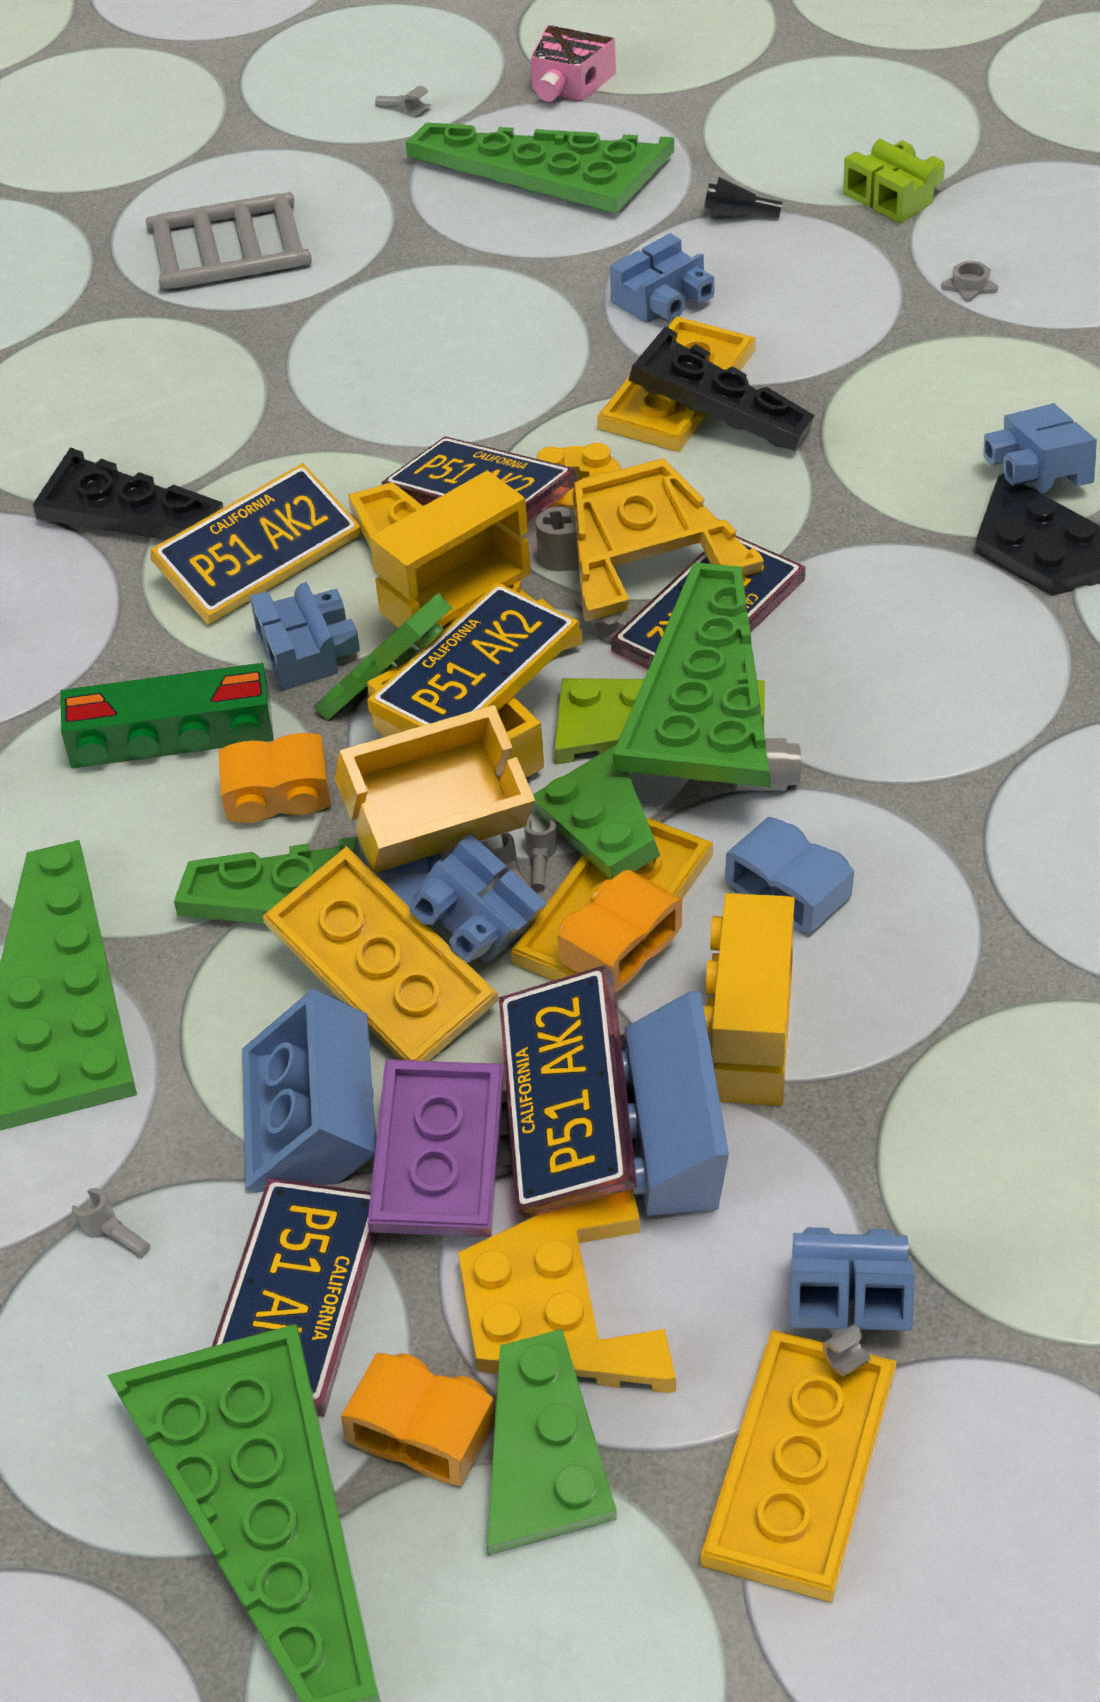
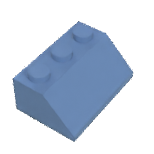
M312 988L242 1048L246 1189L255 1193L268 1191L270 1184L274 1182L307 1187L340 1183L375 1155L377 1137L375 1134L374 1091L371 1077L367 1013Z
M701 991L687 992L625 1027L623 1050L613 1052L616 1086H627L629 1103L621 1104L623 1135L625 1140L635 1139L637 1152L636 1158L629 1159L631 1189L633 1195L643 1194L646 1216L719 1209L729 1152Z

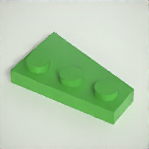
M437 593L314 705L315 709L328 721L367 686V681L408 662L444 630L438 621L452 607Z
M616 745L568 774L552 780L546 787L533 794L535 798L533 805L535 812L549 825L550 819H553L556 823V831L609 879H613L619 873L628 869L634 872L660 856L654 836L628 772L615 771L613 752Z
M358 836L338 839V847L310 851L309 843L289 846V854L259 858L254 852L188 861L174 899L177 916L265 924L263 920L265 913L346 846L358 857L360 852Z
M560 1329L500 1345L487 1541L488 1555L617 1520V1509L563 1330Z

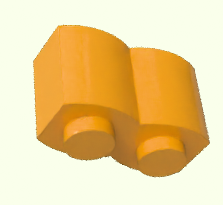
M290 734L277 738L270 743L264 741H243L230 744L218 750L221 798L227 821L255 823L271 818L278 813L308 815L331 806L327 758L322 735Z
M629 869L619 873L613 879L605 880L596 890L592 903L587 904L578 912H571L562 921L557 933L559 962L581 975L600 971L604 989L611 993L621 990L638 974L647 959L660 953L676 936L682 927V899Z
M376 1353L341 1415L344 1439L353 1446L376 1457L394 1462H403L413 1470L429 1478L451 1485L462 1486L495 1422L494 1398L487 1393L486 1389L479 1382L466 1376L451 1378L433 1375L422 1361L408 1354H397L394 1356Z

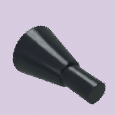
M718 176L717 184H708L704 208L712 209L710 218L747 216L753 213L779 218L782 201L757 197L755 193Z

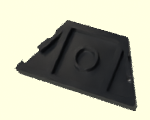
M1004 473L1000 474L976 537L975 553L1051 596L1074 591L1075 588L1083 585L1093 586L1100 584V525L1024 484L1012 486L1005 479Z

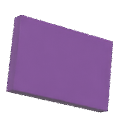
M385 1059L368 1214L369 1232L492 1237L504 1086V1064Z

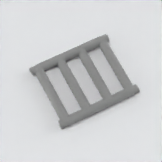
M292 192L271 194L147 217L146 226L149 232L154 231L163 274L159 275L160 288L162 290L176 289L311 264V253L308 249H303L291 210L295 202ZM275 211L286 252L262 256L251 215ZM235 218L245 259L221 263L211 222ZM195 225L204 266L179 270L170 229Z

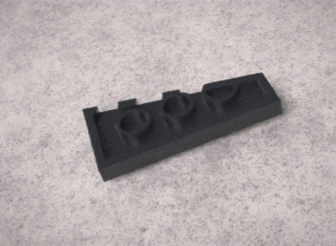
M666 326L632 365L628 381L642 386L649 393L671 398L684 404L685 407L692 411L703 412L725 421L728 426L734 429L746 430L765 438L769 443L777 447L796 451L810 431L815 416L768 387L753 388L749 385V381L746 378L747 374L732 366L723 370L709 361L711 353L697 344L688 349L676 341L678 333Z
M71 447L32 504L36 519L165 540L224 508L223 502L176 485L168 488L155 485L152 476L140 472L130 476L119 472L117 464L102 458L97 463L86 460L82 451Z

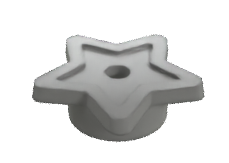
M964 261L953 267L954 277L942 282L943 290L960 293L966 302H971L979 294L996 293L999 286L989 280L991 269L978 261Z

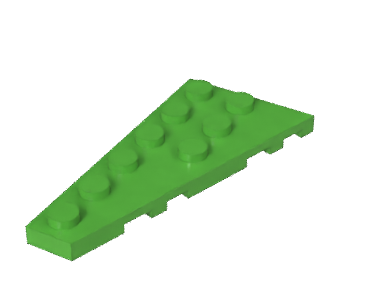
M428 122L405 142L408 157L423 160L428 164L456 169L461 173L478 175L492 179L497 183L511 184L525 188L530 192L544 193L562 198L567 202H577L598 208L603 212L618 213L674 153V137H660L659 143L638 142V135L623 134L621 139L609 141L600 140V136L594 132L535 129L534 136L514 135V128L499 127L497 132L477 133L473 125Z
M693 562L613 752L615 771L771 788L741 566Z
M80 840L30 851L26 854L0 961V1131L137 1095Z
M297 1324L107 1375L114 1390L299 1701L381 1702Z

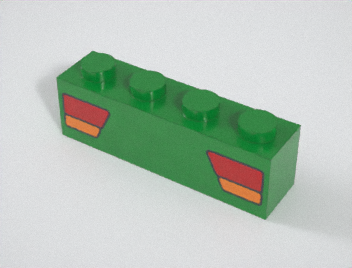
M264 663L60 690L61 734L71 769L217 749L243 741L268 742L274 740L271 702Z

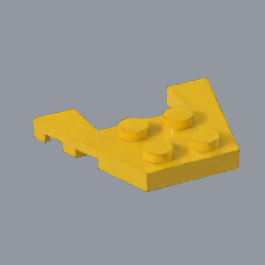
M664 458L574 483L572 494L582 609L586 622L627 610L630 599L614 568L615 566L700 543L711 564L741 566L743 577L761 572L764 563L762 556L754 548L748 550L735 537L737 531L725 519L718 520L703 505L704 498Z
M630 1174L608 1181L458 1252L478 1372L498 1374L500 1345L562 1329L576 1376L595 1378L596 1384L600 1386L620 1388L621 1381L650 1384L652 1385L653 1392H676V1376L665 1329L607 1339H599L579 1243L640 1233V1218L635 1196L631 1189Z

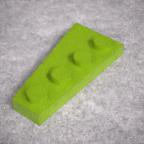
M562 678L555 744L556 765L574 762V754L598 751V754H601L616 745L644 679ZM757 680L764 727L765 680Z

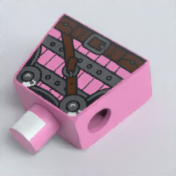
M548 25L531 55L532 88L539 98L546 102H551L556 97L575 101L586 99L616 74L615 38Z

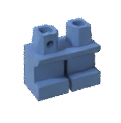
M672 233L643 247L642 252L638 250L609 266L611 302L646 323L658 316L670 322L675 317L681 316L685 309V301L693 298L702 304L713 298L715 294L714 277L704 271V254L700 253L690 257L682 251V240Z
M1055 403L1004 415V430L984 435L983 456L991 466L1003 463L1005 479L1012 486L1030 483L1042 494L1053 486L1055 478L1066 476L1076 486L1094 483L1097 439L1077 422H1074Z
M306 581L296 588L294 596L273 601L269 591L249 596L256 633L282 691L337 674L336 658L360 651L357 629L352 619L346 620L345 608L337 588L313 595Z
M469 833L458 843L448 857L443 861L439 860L435 863L413 895L415 900L409 908L410 912L424 925H433L437 921L441 922L453 934L449 940L451 950L466 963L480 958L487 964L522 937L547 905V902L512 870L502 876L492 890H490L506 868V865Z
M807 1227L803 1233H793L790 1277V1327L847 1329L848 1301L851 1299L853 1301L854 1325H857L859 1329L913 1331L915 1273L913 1262L909 1261L908 1236L894 1235L891 1229H869L865 1234H834L829 1228Z

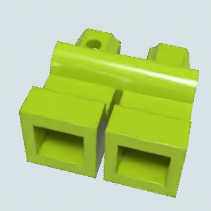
M878 139L873 145L870 155L865 156L855 151L844 157L843 194L869 208L873 206V210L901 224L933 203L934 187L944 181L945 164L943 160L935 156H931L926 160L916 157L913 145L903 140L892 145L882 139Z

